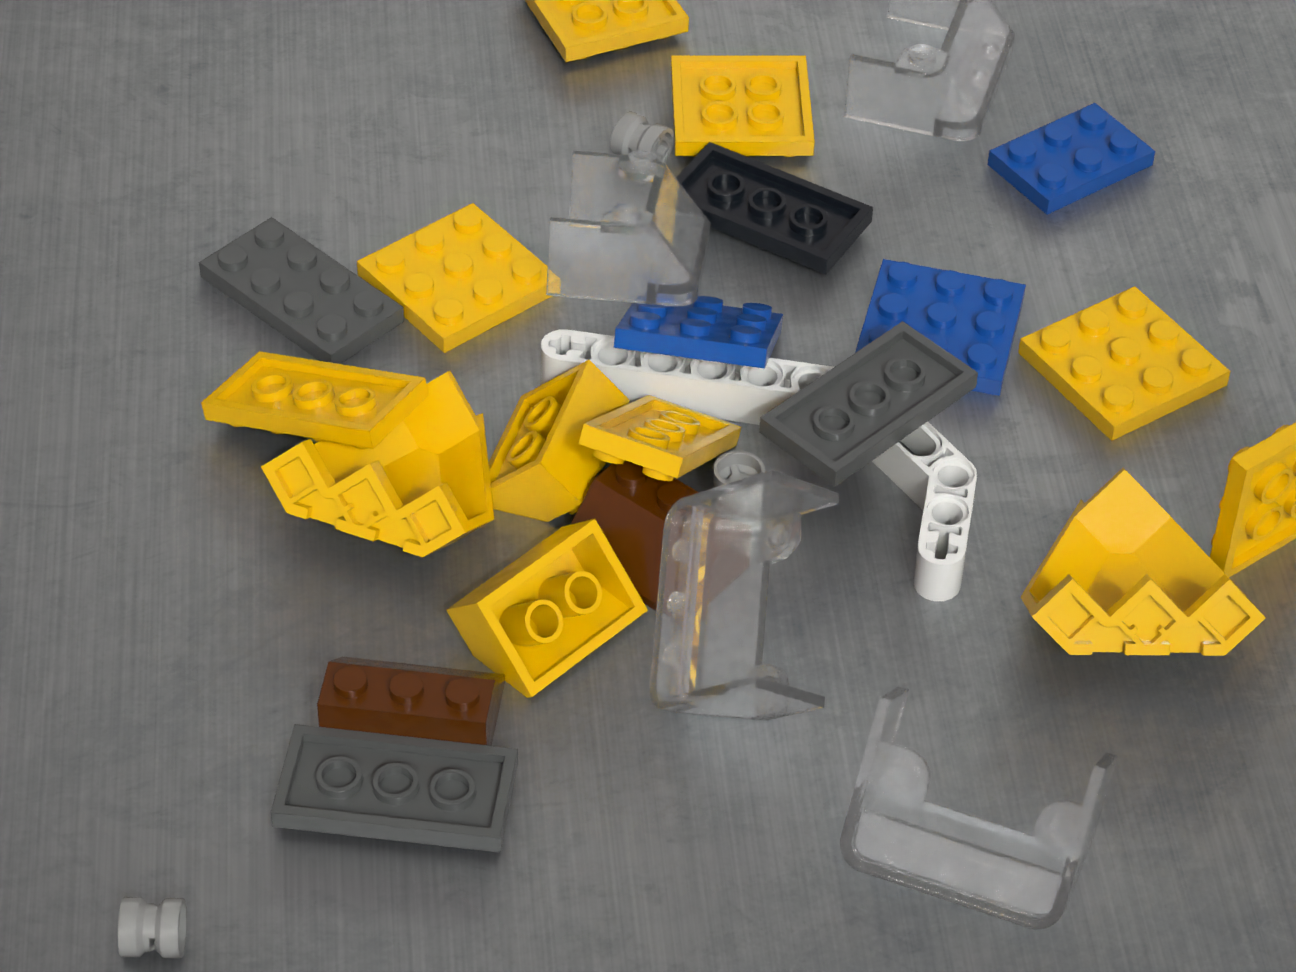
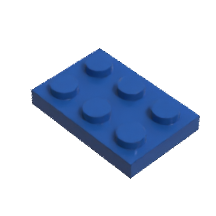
M1093 103L989 150L987 165L1048 215L1152 166L1155 150L1099 105Z

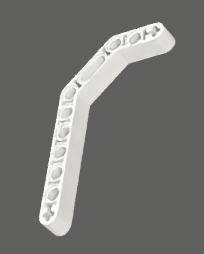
M568 329L552 331L545 335L541 341V384L590 360L630 400L629 403L651 395L721 420L760 425L761 416L834 368L833 366L769 358L765 369L619 349L613 348L615 336ZM926 422L901 440L915 455L898 442L872 460V462L923 510L913 579L914 588L925 599L946 601L955 597L961 588L975 496L977 470L929 422Z

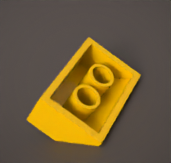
M590 360L581 363L520 397L488 462L494 510L544 522H549L567 512L569 514L577 513L593 480L606 464L605 461L593 456L594 449L578 444L583 425L630 402Z
M591 519L561 527L446 609L472 655L494 673L505 674V681L526 698H530L647 612L648 609L596 519Z

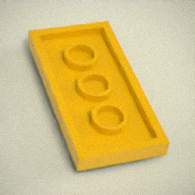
M259 351L205 398L201 405L205 420L226 423L233 427L244 426L267 430L274 434L307 437L315 441H330L353 445L359 449H374L429 396L425 377Z
M647 395L584 423L578 444L594 449L593 456L602 461L623 464L626 460L643 466L642 473L651 478L661 481H673L674 477L679 478L737 446L742 427Z

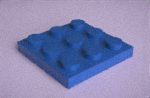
M883 259L855 353L903 321L978 372L977 385L972 391L1000 396L1023 305L1026 284Z
M651 289L647 290L645 295L638 294L615 328L613 348L765 369L781 334L783 314L774 313L771 306L761 303H744L742 308L723 306V300L716 297L697 296L694 297V301L674 299L675 294L670 291Z

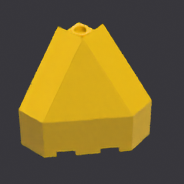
M447 371L427 383L429 396L374 449H359L353 445L330 441H319L313 444L312 440L308 439L262 465L261 468L286 513L303 519L313 518L334 525L337 530L373 542L380 540L401 547L404 552L423 558L455 543L494 520L483 413L475 415L452 372Z
M1124 467L1087 502L1084 503L1082 499L1080 500L1021 595V599L1033 619L1069 655H1092V652H1123L1125 655L1201 653L1203 656H1225L1266 618Z

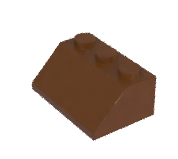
M626 460L623 464L612 463L593 480L571 524L596 519L644 604L684 628L750 568L752 523L676 478H673V481H661L643 474V466Z
M342 656L329 661L317 703L319 727L492 746L505 685V674Z

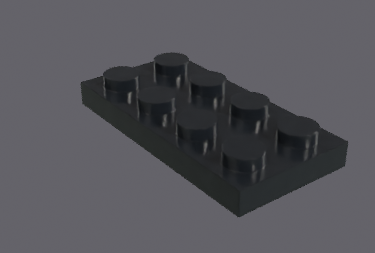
M711 142L698 153L661 193L662 208L825 275L869 226L873 216L872 206Z

